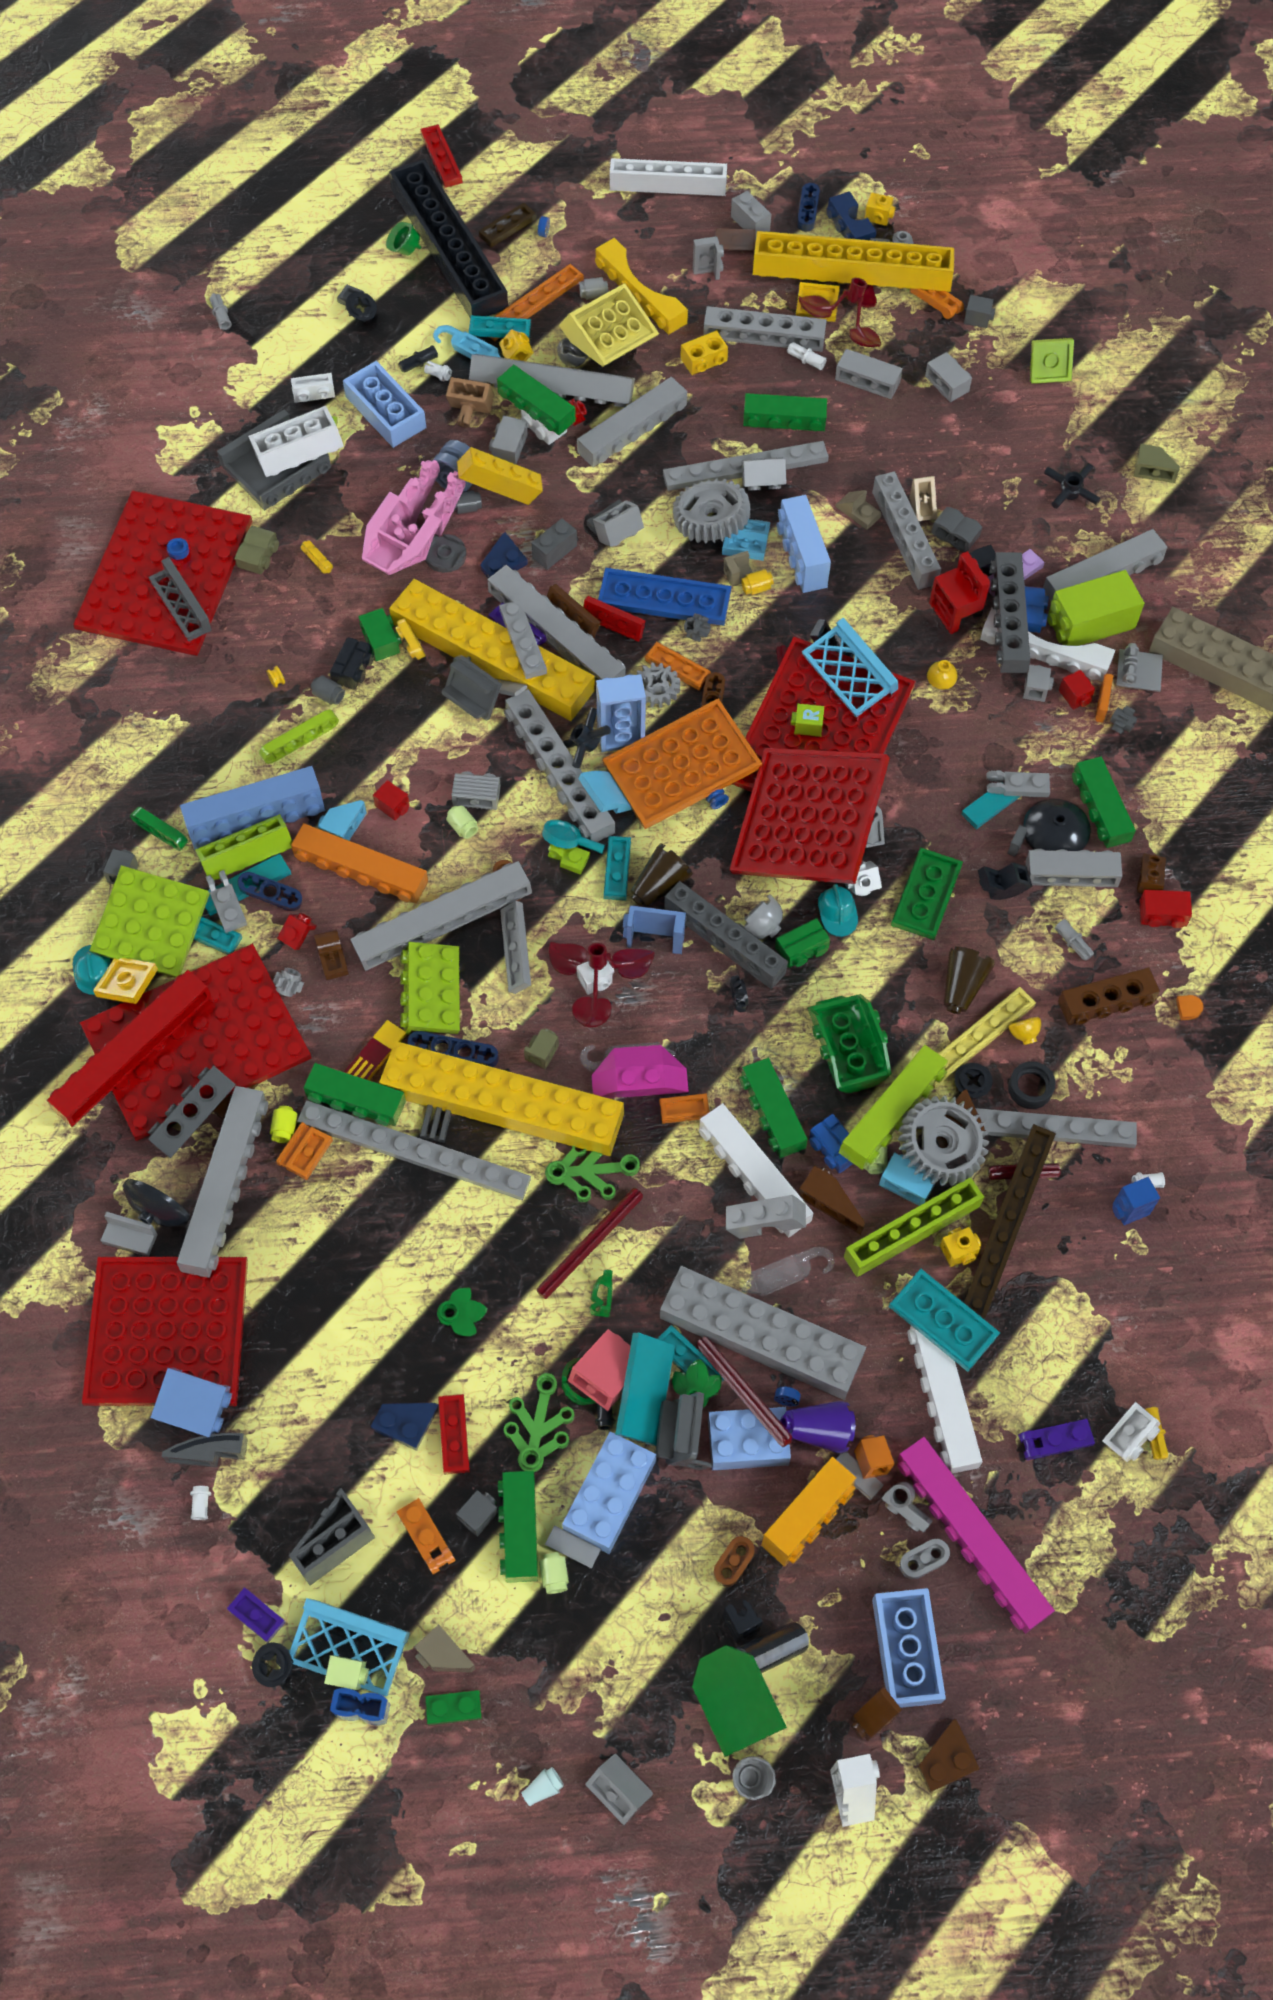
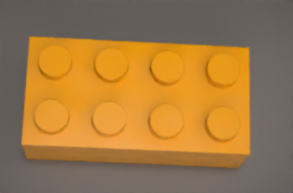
M832 1456L764 1534L761 1546L784 1567L789 1561L794 1564L802 1555L805 1548L804 1544L806 1542L811 1544L820 1534L819 1531L822 1528V1523L824 1522L828 1525L837 1514L838 1505L841 1503L844 1506L853 1496V1492L856 1489L854 1483L857 1477Z

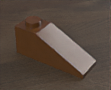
M814 1166L799 1188L798 1195L803 1201L861 1235L865 1221L837 1179L833 1177L829 1170Z
M883 1687L853 1715L851 1720L854 1724L851 1727L859 1738L865 1737L867 1741H870L888 1726L902 1709L885 1687Z

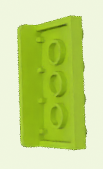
M408 942L406 949L401 951L400 957L401 964H404V971L401 972L400 983L404 985V992L401 993L400 1005L404 1006L400 1026L404 1027L406 1035H409L411 1030L458 1034L460 1031L459 946Z

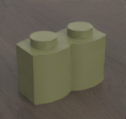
M251 526L244 542L236 553L235 561L237 567L260 575L264 569H268L270 557L279 547L276 533Z

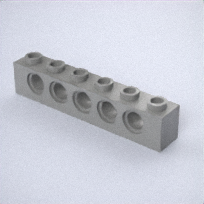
M707 306L703 336L717 330L724 341L788 348L790 343H796L806 349L811 348L812 351L823 352L827 319Z
M895 471L875 476L873 495L918 590L933 586L934 578L940 575L941 567Z

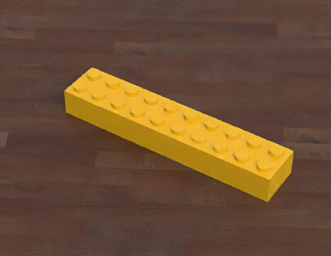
M757 231L753 275L818 280L820 282L830 281L841 284L851 283L852 278H861L866 281L867 285H877L879 287L951 291L954 273V248Z
M416 579L411 581L389 608L390 616L395 626H398L397 621L405 617L417 638L454 658L459 655L465 658L469 656L472 663L495 679L527 685L526 690L529 689L538 704L569 721L574 719L595 691L594 675L540 646L538 647L546 665L547 674L526 679L507 628Z
M397 1041L394 1042L379 1082L381 1085L404 1092L405 1099L408 1102L423 1106L432 1105L434 1109L439 1107L445 1112L450 1110L452 1114L569 1146H575L580 1149H587L588 1151L598 1152L606 1156H611L624 1116V1102Z

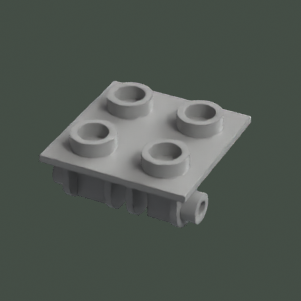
M1129 643L1125 650L1120 649L1116 686L1160 692L1163 655L1138 652L1139 648L1135 643Z

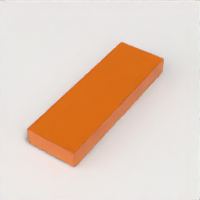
M658 642L653 645L645 656V661L650 664L654 663L656 667H659L660 663H663V668L665 669L671 666V672L676 671L677 678H680V681L699 691L704 686L706 677L711 673L710 670Z

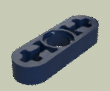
M807 183L802 188L797 226L804 232L812 231L815 227L820 188L814 183ZM809 192L812 193V198L808 197ZM810 205V206H812L813 208H812V209H805L804 206ZM805 217H809L808 222H805Z
M244 872L238 878L239 890L246 895L288 911L298 910L302 905V895L295 888L253 872ZM250 878L252 883L259 886V882H262L259 893L256 892L257 887L250 885L248 888H245L243 881H248ZM267 886H273L276 888L277 893L273 897H267L263 893L264 889ZM281 890L284 891L283 896L288 898L295 895L297 902H292L290 905L288 904V899L281 897V901H278Z

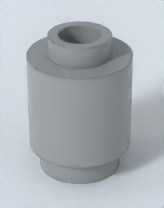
M603 277L584 279L583 282H579L580 297L591 300L608 293L607 281H603Z

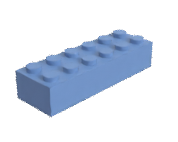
M312 766L180 805L194 850L279 814L285 823H292L300 818L315 816L325 811L320 787Z

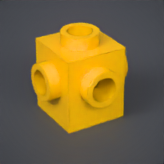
M871 192L866 205L865 218H868L872 223L887 226L889 218L893 219L896 209L893 206L894 197Z
M511 329L499 342L503 351L502 355L508 359L527 361L534 353L529 344L528 336L523 332L519 333Z
M959 1227L950 1231L948 1236L943 1237L940 1243V1248L950 1267L960 1263L967 1265L974 1262L981 1247L978 1235L976 1233L973 1234L970 1227L963 1230Z

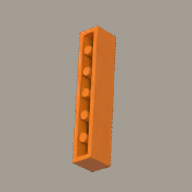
M304 823L291 844L293 854L299 861H308L322 870L334 871L340 877H349L363 886L375 887L381 893L393 894L404 902L410 901L417 904L428 883L426 870Z

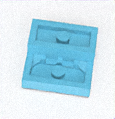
M748 519V524L744 525L743 530H738V535L731 534V539L725 537L722 555L731 556L748 551L749 559L764 561L771 522Z
M589 771L580 774L579 781L600 812L614 810L617 814L632 810L610 772Z

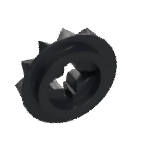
M359 291L353 292L347 297L345 310L348 311L349 317L355 318L356 322L361 320L365 323L367 320H372L376 315L377 305L369 294ZM358 302L361 305V307H365L363 312L360 310V308H357Z
M738 975L732 976L730 979V991L735 1009L740 1013L746 1012L748 996L745 983Z
M978 1063L962 1065L954 1076V1086L959 1090V1094L967 1089L970 1098L979 1099L987 1095L993 1084L990 1071ZM969 1077L971 1079L979 1077L977 1081L978 1086L975 1084L967 1086Z
M270 1642L261 1646L255 1653L252 1661V1672L255 1679L266 1687H276L286 1683V1679L292 1674L291 1668L294 1662L291 1658L290 1650L283 1646V1644ZM276 1659V1663L281 1668L273 1669L271 1672V1666L268 1665L269 1663H266L265 1660L270 1661Z

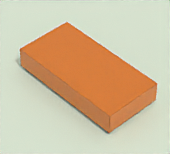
M1106 673L1102 680L1095 716L1096 722L1103 723L1107 714L1113 681L1112 674Z
M707 1093L659 1099L662 1124L700 1120L710 1113Z

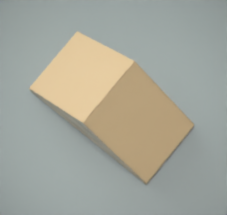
M929 476L913 479L909 498L918 521L937 519L935 477Z

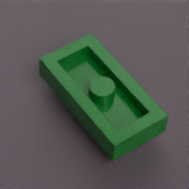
M479 1690L425 1696L428 1726L482 1720Z

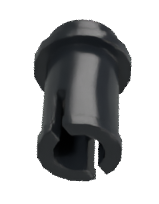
M597 1403V1419L595 1424L598 1425L599 1430H611L613 1424H615V1419L613 1418L612 1407L607 1411Z

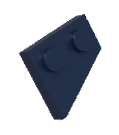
M506 532L501 535L480 564L481 571L487 578H490L505 565L516 571L528 565V559Z
M382 1404L371 1425V1429L417 1451L439 1409V1404Z

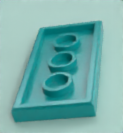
M921 1268L888 1306L967 1372L1000 1334L997 1329Z
M633 1333L615 1435L656 1446L661 1402L665 1401L667 1397L675 1345L641 1333Z

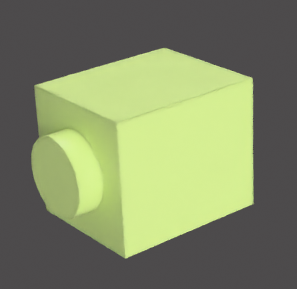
M333 1655L330 1656L324 1684L360 1690L361 1685H365L367 1682L369 1669L365 1668V1661Z

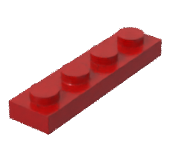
M439 124L421 128L422 139L444 188L463 183L462 175Z

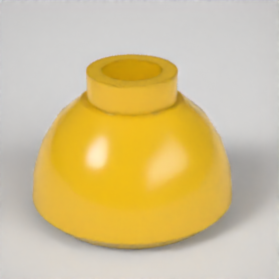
M938 661L929 668L927 679L935 688L948 689L955 685L957 671L949 661Z
M1039 1017L1028 1018L1012 1023L1008 1028L1016 1039L1023 1042V1045L1037 1042L1036 1037L1041 1029V1019Z

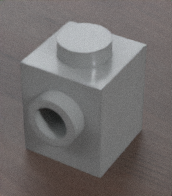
M1029 665L1025 679L1023 699L1045 702L1047 692L1052 690L1054 678L1050 677L1051 668L1041 665Z

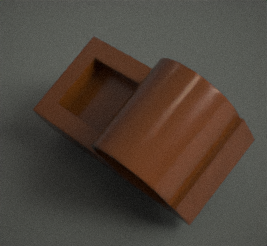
M1143 853L1137 893L1143 894L1144 890H1163L1165 882V857Z
M337 929L314 935L326 981L349 975Z

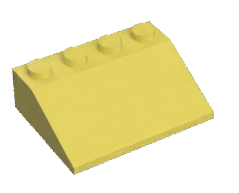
M625 283L571 312L559 325L573 345L602 367L659 335Z

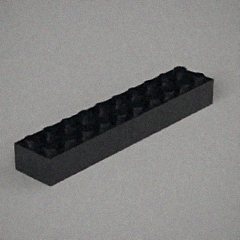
M421 159L389 171L391 190L416 231L420 234L421 239L469 317L471 315L490 316L507 308L508 291L426 160Z

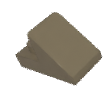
M866 490L849 492L836 503L835 507L866 530L869 529L880 519L881 512L865 501Z

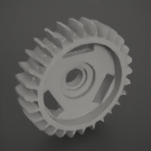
M718 478L715 481L708 479L707 482L700 480V483L697 485L692 483L691 488L686 486L685 491H680V496L676 497V501L673 503L674 523L679 533H682L684 537H689L691 541L696 538L697 543L701 540H704L705 543L712 540L715 543V540L718 539L723 542V538L728 537L731 539V534L738 535V530H743L744 525L748 524L751 510L750 502L744 488H740L739 484L734 485L733 481L727 483L726 479L719 481ZM709 513H717L715 516H707Z
M945 1095L940 1100L937 1096H934L931 1100L926 1098L922 1103H917L914 1109L912 1108L908 1111V1116L902 1120L904 1125L899 1129L903 1134L899 1136L898 1140L905 1142L899 1147V1150H906L907 1153L902 1159H910L911 1162L907 1167H916L914 1175L922 1172V1180L931 1177V1184H935L939 1179L941 1186H944L947 1182L952 1186L957 1181L962 1183L966 1178H971L981 1168L980 1165L986 1160L983 1156L988 1153V1150L984 1147L989 1144V1141L983 1139L988 1132L981 1131V1127L985 1123L977 1122L980 1114L973 1116L971 1114L973 1107L966 1110L963 1108L965 1101L957 1105L955 1097L948 1102ZM945 1114L958 1120L964 1128L945 1117ZM917 1127L922 1128V1150L919 1149L916 1141ZM938 1136H942L947 1140V1148H940L936 1144ZM963 1155L965 1156L966 1163L954 1169L947 1168V1163Z

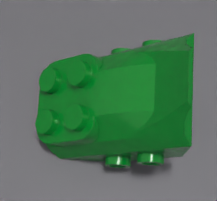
M862 994L850 997L838 996L816 1002L815 1006L807 1007L814 1025L812 1026L814 1038L820 1041L821 1057L823 1060H827L837 1089L845 1093H853L872 1088L885 1081L892 1074L886 1045L888 1043L885 1030L880 1028L878 1011L873 1010L871 1002Z

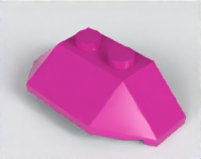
M662 1045L613 1048L592 1074L593 1094L605 1098L689 1092L687 1069Z

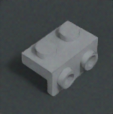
M717 236L694 240V275L714 272L715 280L720 279V272L723 271L721 257H724V249L722 244L719 245Z

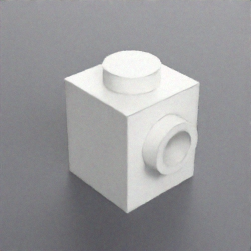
M608 961L602 970H598V991H603L612 984L614 969ZM588 962L577 966V977L587 995L593 993L594 969L589 966Z

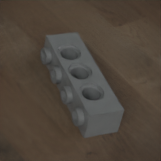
M215 1066L211 1069L206 1067L197 1077L200 1080L195 1087L190 1085L182 1093L181 1097L184 1098L178 1106L174 1103L165 1112L166 1120L162 1124L157 1122L149 1130L148 1133L151 1136L148 1140L169 1158L173 1157L236 1086L234 1082ZM205 1085L211 1086L214 1090L213 1096L210 1099L202 1098L199 1094L201 1087ZM194 1104L198 1109L197 1114L191 1118L186 1117L183 1113L185 1105ZM171 1122H177L181 1125V1132L176 1136H171L167 1133V1126Z

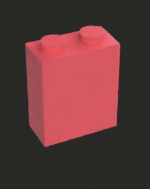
M608 1329L572 1367L568 1382L609 1411L622 1396L631 1346L621 1336L614 1334Z

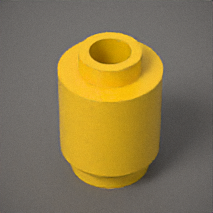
M766 569L747 574L744 578H741V585L745 595L751 594L752 596L771 590V585L774 584L771 572H767Z

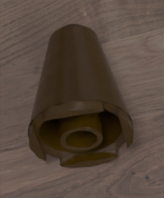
M662 843L656 847L631 889L633 894L631 899L640 907L642 905L649 906L670 892L679 881L683 883L693 875V872H687L689 869L688 865L674 851L666 852L663 849L666 845Z
M957 946L954 950L950 948L944 1005L947 1007V1011L958 1015L961 1012L967 1011L994 968L995 961L991 957L986 955L985 959L981 958L979 951Z

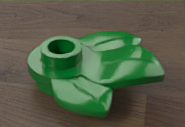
M470 1288L455 1290L449 1301L443 1302L437 1310L438 1319L442 1324L451 1326L456 1334L466 1337L476 1335L474 1323L481 1320L487 1313L486 1306L471 1300ZM451 1310L454 1312V1315L447 1317L445 1313Z
M698 1359L690 1364L686 1373L675 1371L672 1383L678 1395H691L697 1392L704 1393V1408L708 1403V1399L719 1392L722 1377L720 1375L709 1376L707 1366L701 1359Z

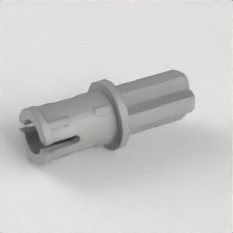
M213 293L209 298L213 308V316L216 317L220 329L227 330L232 325L227 314L228 308L224 305L221 295Z
M1066 919L1060 921L1054 929L1065 939L1066 945L1072 947L1083 960L1086 961L1093 956L1094 952L1084 942L1082 934L1077 933Z

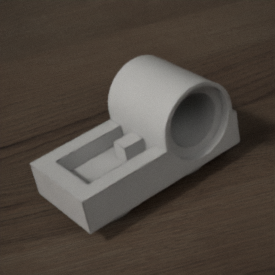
M908 1482L897 1483L882 1497V1500L886 1502V1508L896 1515L900 1513L907 1519L905 1521L906 1524L913 1530L919 1531L920 1529L924 1532L933 1520L912 1504L915 1498L913 1486ZM897 1489H903L907 1492V1501L902 1502L897 1499Z

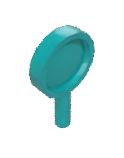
M549 820L544 824L542 830L543 838L556 847L571 849L580 845L599 853H603L605 847L604 844L581 837L579 829L566 821Z

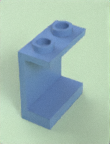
M630 906L629 914H624L623 938L627 939V947L631 948L634 932L672 936V953L682 954L686 913Z
M168 1368L150 1418L210 1437L211 1434L219 1433L224 1419L221 1418L223 1408H227L231 1401L232 1393H229L231 1386L219 1385L183 1373L182 1370Z

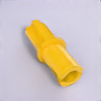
M1158 1407L1145 1409L1161 1423ZM1160 1424L1158 1426L1160 1432L1152 1441H1149L1153 1458L1156 1460L1168 1458L1164 1438L1166 1431L1162 1429Z

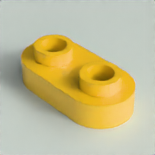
M405 617L397 621L398 626L395 629L400 638H405L409 644L406 649L412 658L416 657L418 660L425 657L426 654Z

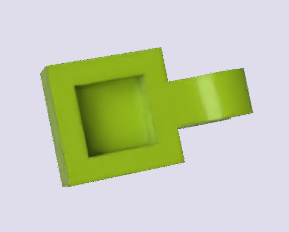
M550 844L548 851H550L548 856L560 860V867L580 875L590 857V852L577 847L564 849Z

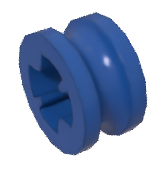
M718 789L706 797L707 802L711 803L712 809L721 808L728 802L729 797L724 794L725 791L723 789Z

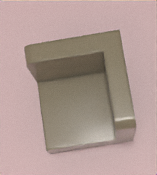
M748 551L724 558L723 571L731 586L741 584V578L753 573L749 565L750 555Z

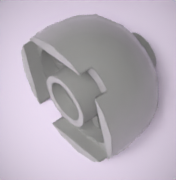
M771 894L767 896L769 899L767 903L761 901L744 918L747 921L744 926L739 923L742 928L757 939H763L768 935L772 938L781 930L779 924L783 919V911L778 901Z

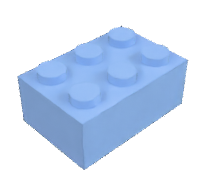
M786 1407L769 1408L779 1421L786 1412ZM750 1409L709 1412L708 1428L712 1470L789 1465L791 1459L790 1444L781 1447Z

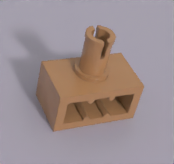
M451 377L446 393L450 406L461 409L457 424L464 427L465 423V428L470 427L473 411L490 414L495 396L489 383Z

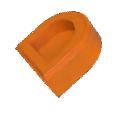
M1194 995L1177 996L1176 1003L1181 1021L1196 1019L1203 1011V1003L1200 998Z

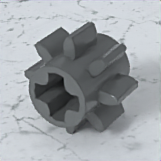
M694 613L693 617L687 618L684 624V630L687 633L686 637L698 642L701 641V637H708L711 628L707 622L709 618Z
M1128 706L1124 707L1123 710L1118 707L1110 719V722L1114 724L1112 729L1120 734L1124 731L1130 732L1138 719L1133 716L1135 710Z

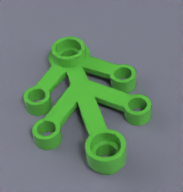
M572 1146V1150L562 1161L551 1162L546 1167L545 1175L550 1183L567 1186L577 1194V1199L580 1202L590 1200L591 1190L589 1187L581 1186L572 1178L575 1176H581L598 1189L603 1199L611 1200L615 1197V1187L612 1184L605 1183L596 1175L622 1172L624 1175L633 1176L638 1173L640 1162L635 1155L629 1154L625 1155L621 1162L595 1164L602 1154L592 1151L579 1166H571L577 1157H583L587 1153V1149L577 1152L575 1150L576 1147ZM632 1164L634 1169L627 1170L626 1165ZM557 1170L562 1172V1175L559 1177L553 1175ZM611 1189L613 1192L610 1195H606L604 1190ZM582 1191L588 1192V1196L581 1197L579 1193Z
M549 1373L542 1374L537 1379V1390L540 1392L534 1421L525 1409L524 1401L521 1398L514 1397L509 1402L510 1411L513 1414H517L531 1435L528 1446L519 1434V1427L515 1422H508L504 1426L505 1436L513 1441L520 1452L518 1463L524 1471H538L543 1466L545 1456L558 1448L564 1449L569 1444L568 1434L560 1431L555 1434L553 1440L539 1447L543 1436L563 1423L569 1424L574 1420L573 1409L563 1407L559 1414L545 1422L550 1395L555 1393L557 1389V1380ZM548 1382L552 1387L549 1390H545L542 1385ZM519 1402L522 1406L516 1410L512 1408L513 1403ZM564 1412H570L571 1417L569 1419H564L562 1417V1414ZM509 1427H515L516 1432L514 1434H508L507 1429ZM560 1436H564L566 1438V1442L563 1444H559L557 1442V1438ZM529 1456H533L536 1458V1461L533 1464H528L526 1459Z

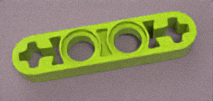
M325 710L266 743L260 749L259 754L267 764L274 763L335 728L339 719L332 710Z

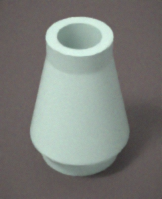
M551 1767L548 1770L544 1769L521 1793L527 1804L532 1806L539 1801L560 1793L559 1789L564 1787V1784L555 1769Z

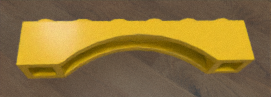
M615 238L596 248L595 263L598 268L607 273L610 280L615 281L619 286L625 283L646 315L651 317L660 329H663L669 335L687 324L688 309L676 297L657 293L639 282L628 266L626 248Z

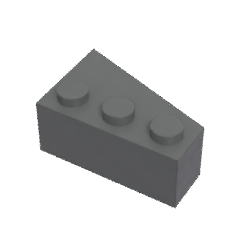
M342 1488L336 1493L337 1497L331 1505L320 1514L321 1518L312 1529L310 1528L289 1555L309 1586L375 1539L370 1527Z

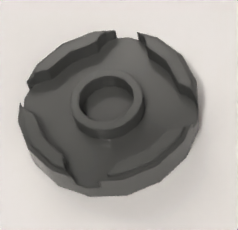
M443 534L441 537L435 536L425 561L434 571L441 573L453 572L459 569L466 560L465 545L461 539L454 535Z

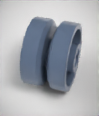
M458 440L446 442L441 448L440 453L432 459V462L436 460L440 466L436 482L444 489L448 485L447 476L450 472H458L457 461L470 448ZM466 481L463 492H467L472 483Z

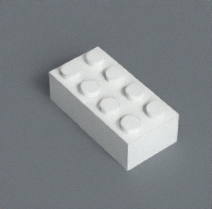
M326 406L248 436L266 477L277 475L283 470L295 468L301 463L315 460L321 455L335 452L339 448L344 447L337 426Z

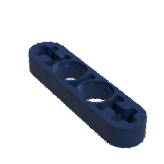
M423 1031L413 1032L408 1038V1044L415 1046V1043L422 1039L423 1044H420L419 1047L429 1050L428 1045L432 1041L431 1051L437 1052L435 1050L437 1044L446 1043L448 1049L445 1052L438 1053L490 1067L496 1066L499 1060L497 1049L489 1044ZM463 1047H467L471 1050V1054L467 1057H462L458 1054V1051ZM475 1050H478L479 1055L477 1054V1059H474L476 1055ZM487 1053H491L492 1057L488 1061L484 1060V1056Z

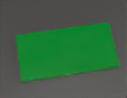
M920 847L891 926L935 940L963 861Z

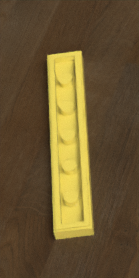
M1018 987L939 1052V1055L948 1060L945 1067L947 1074L940 1083L936 1081L932 1085L934 1089L1008 1029L1010 1024L1015 1023L1031 1010L1036 1002L1021 987Z

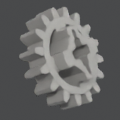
M651 663V668L644 665L643 672L637 671V675L641 674L644 688L646 689V704L649 702L651 708L655 704L662 708V703L665 702L667 705H670L671 699H677V694L680 693V678H677L676 671L671 672V666L665 669L663 668V663H660L659 667Z

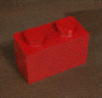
M1144 890L1139 900L1141 925L1182 928L1187 927L1192 918L1191 892Z

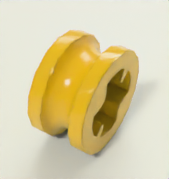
M275 666L272 671L270 669L266 671L274 688H277L280 683L282 685L285 684V679L278 666Z

